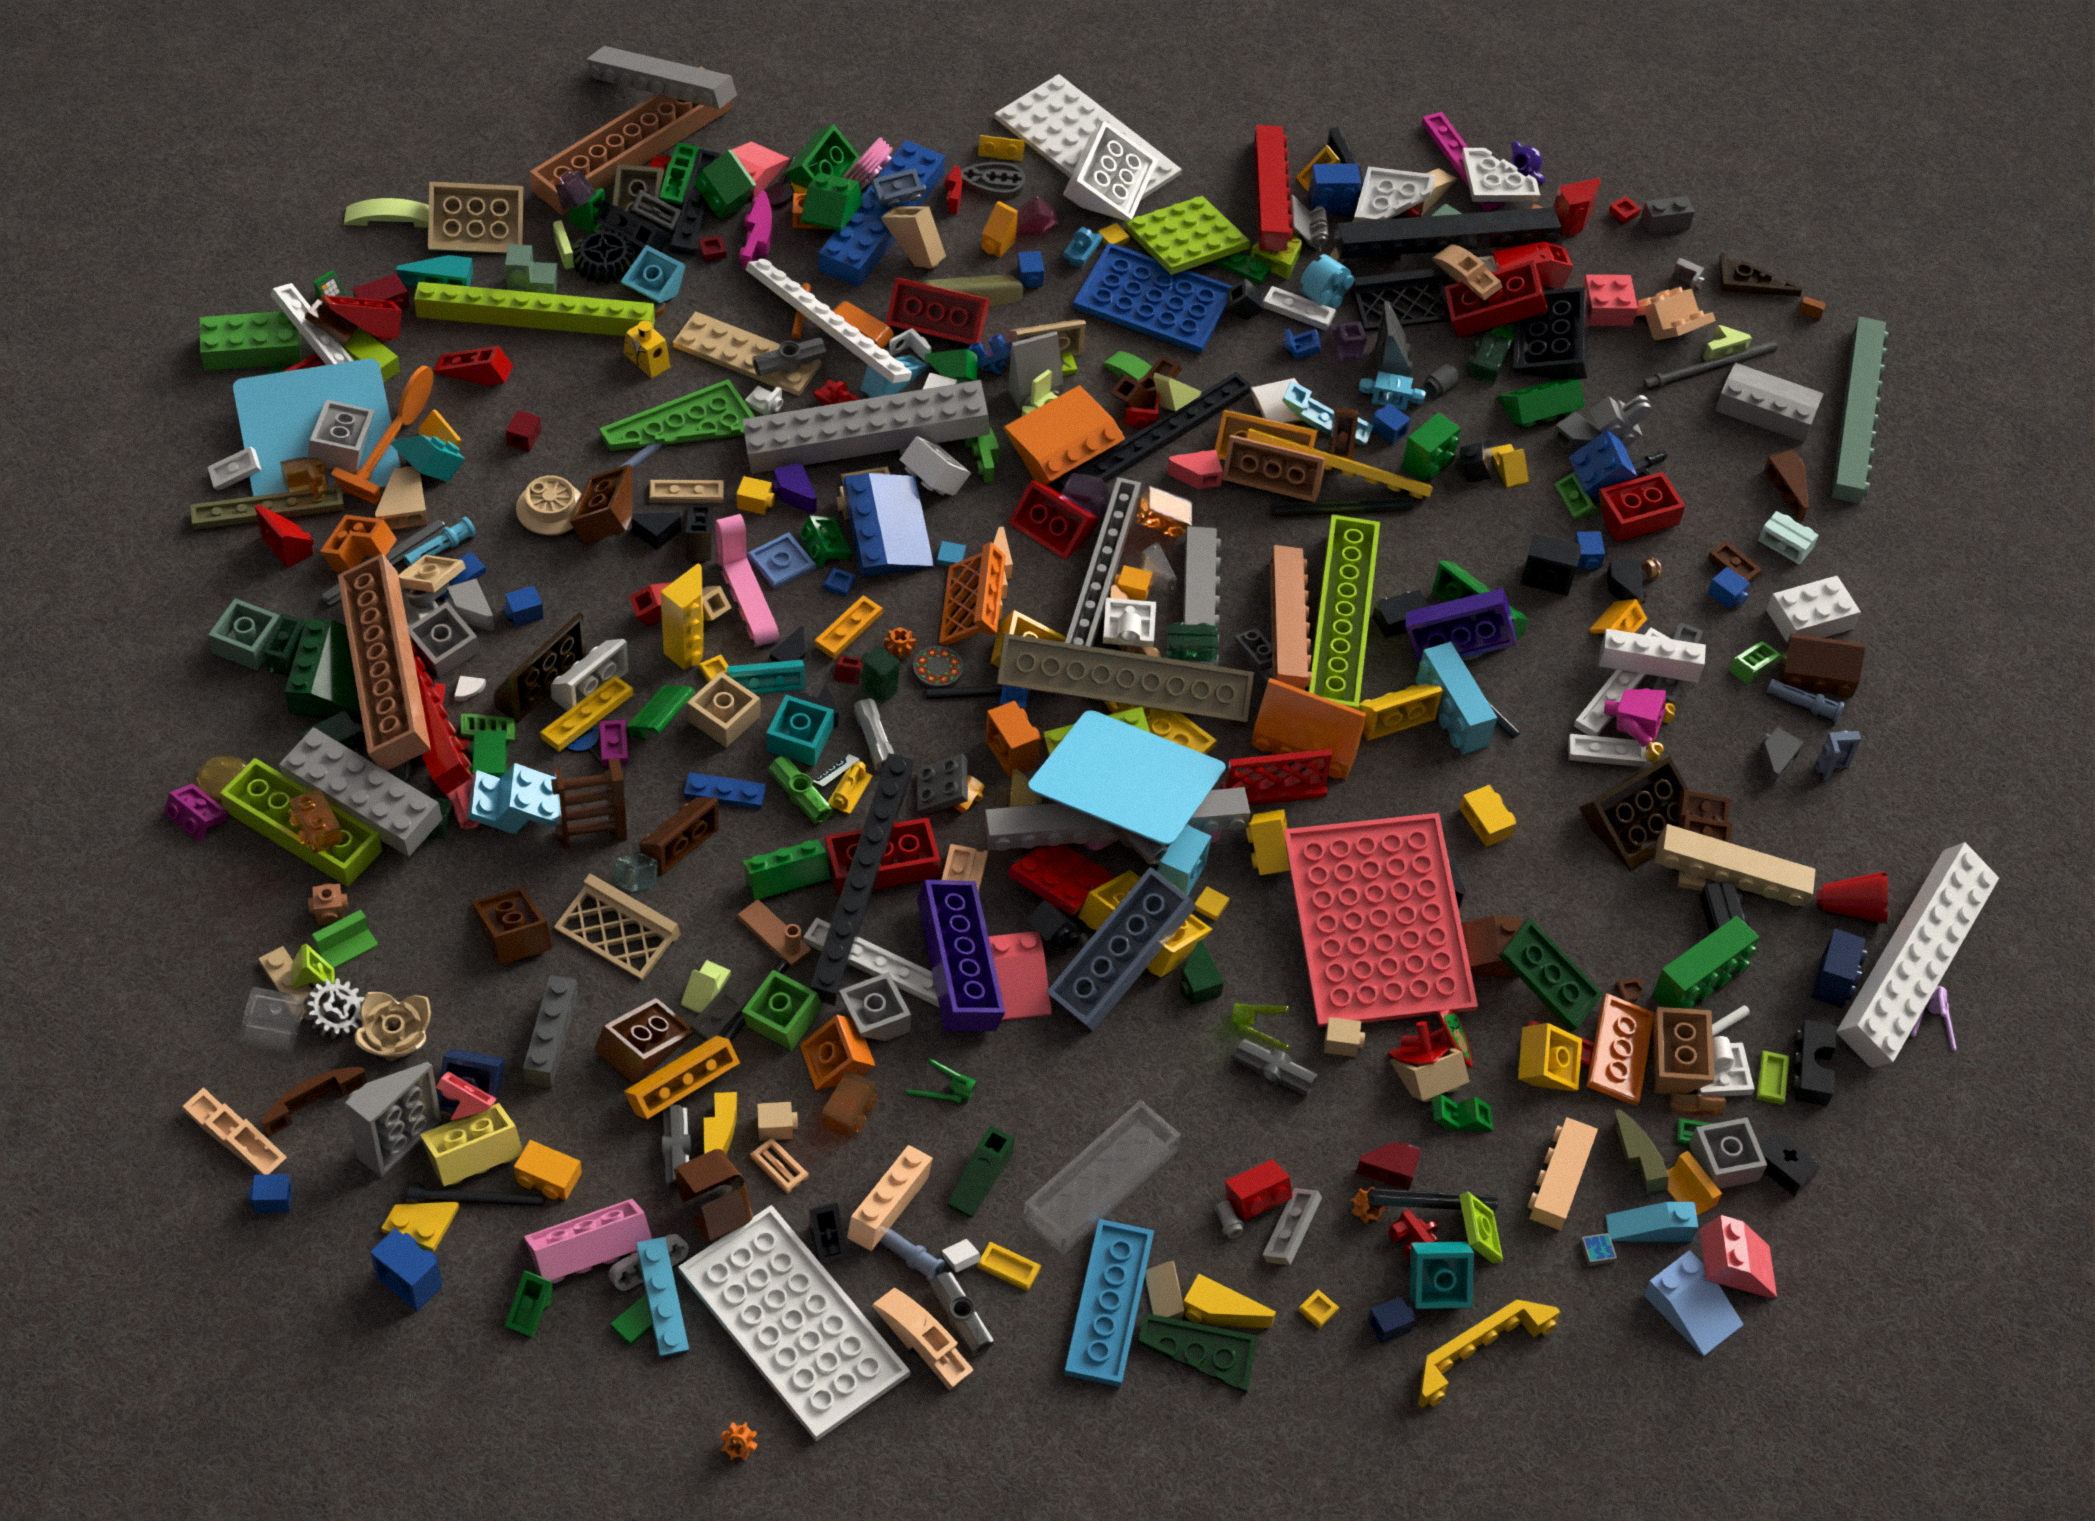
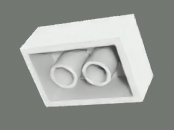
M1838 576L1773 593L1767 608L1768 614L1786 642H1788L1791 633L1824 638L1852 630L1861 613Z

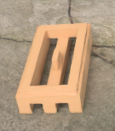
M772 1137L750 1154V1157L787 1194L794 1187H798L803 1180L805 1181L809 1178V1174ZM771 1147L798 1176L794 1177L767 1149ZM763 1154L790 1182L788 1183L760 1155Z

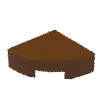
M1642 977L1616 981L1615 985L1620 999L1633 1004L1639 998L1642 991Z

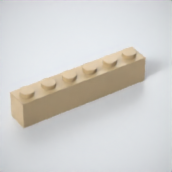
M1669 824L1666 825L1658 837L1655 863L1664 865L1667 868H1674L1690 873L1693 876L1713 880L1717 883L1733 882L1735 887L1743 891H1750L1767 898L1789 903L1793 906H1805L1813 895L1814 868Z

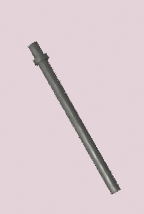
M1773 341L1666 374L1657 373L1654 377L1643 380V386L1645 389L1654 386L1663 387L1665 383L1775 351L1778 349V346Z

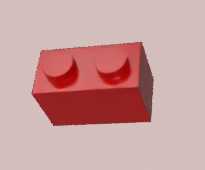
M1273 1159L1225 1181L1227 1201L1231 1202L1233 1209L1244 1221L1292 1199L1290 1177Z

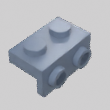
M915 168L875 178L871 181L880 208L884 206L893 208L907 200L909 202L918 201L926 191L925 184L921 185Z
M1840 731L1828 734L1825 743L1822 744L1820 756L1815 762L1816 771L1821 773L1823 782L1829 781L1834 768H1849L1861 741L1859 731Z

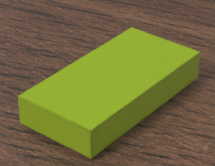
M1762 1051L1757 1100L1780 1105L1784 1104L1789 1056Z

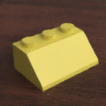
M499 1103L493 1105L488 1111L459 1118L420 1134L434 1171L443 1186L457 1184L464 1178L474 1174L485 1173L489 1168L496 1165L512 1162L516 1157L521 1156L523 1152L516 1126Z

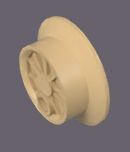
M539 477L533 480L520 495L516 504L517 517L524 527L534 533L542 535L563 534L573 529L570 520L581 497V493L562 477Z

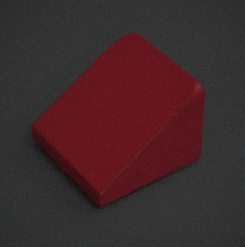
M844 656L839 657L835 667L834 681L859 685L864 660Z

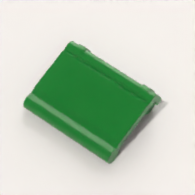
M663 685L636 716L630 720L626 726L627 732L630 736L635 735L643 741L647 737L645 731H652L655 735H658L695 694V690L690 686Z

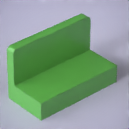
M361 910L312 934L315 949L334 969L378 946V942L368 929L366 916Z

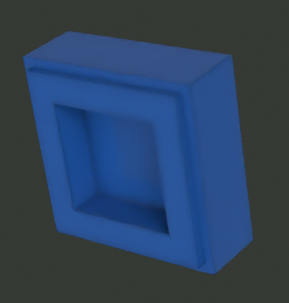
M833 567L824 583L823 589L847 597L856 581V575Z

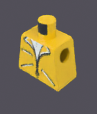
M641 321L626 332L623 353L649 377L653 379L671 368L666 341L653 329L651 322Z

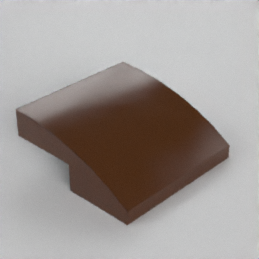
M1680 790L1678 808L1679 828L1730 843L1732 823L1728 822L1731 798L1690 790Z

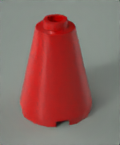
M1878 872L1822 884V890H1817L1816 892L1817 905H1822V911L1874 923L1887 924L1888 912H1885L1888 904L1887 872Z

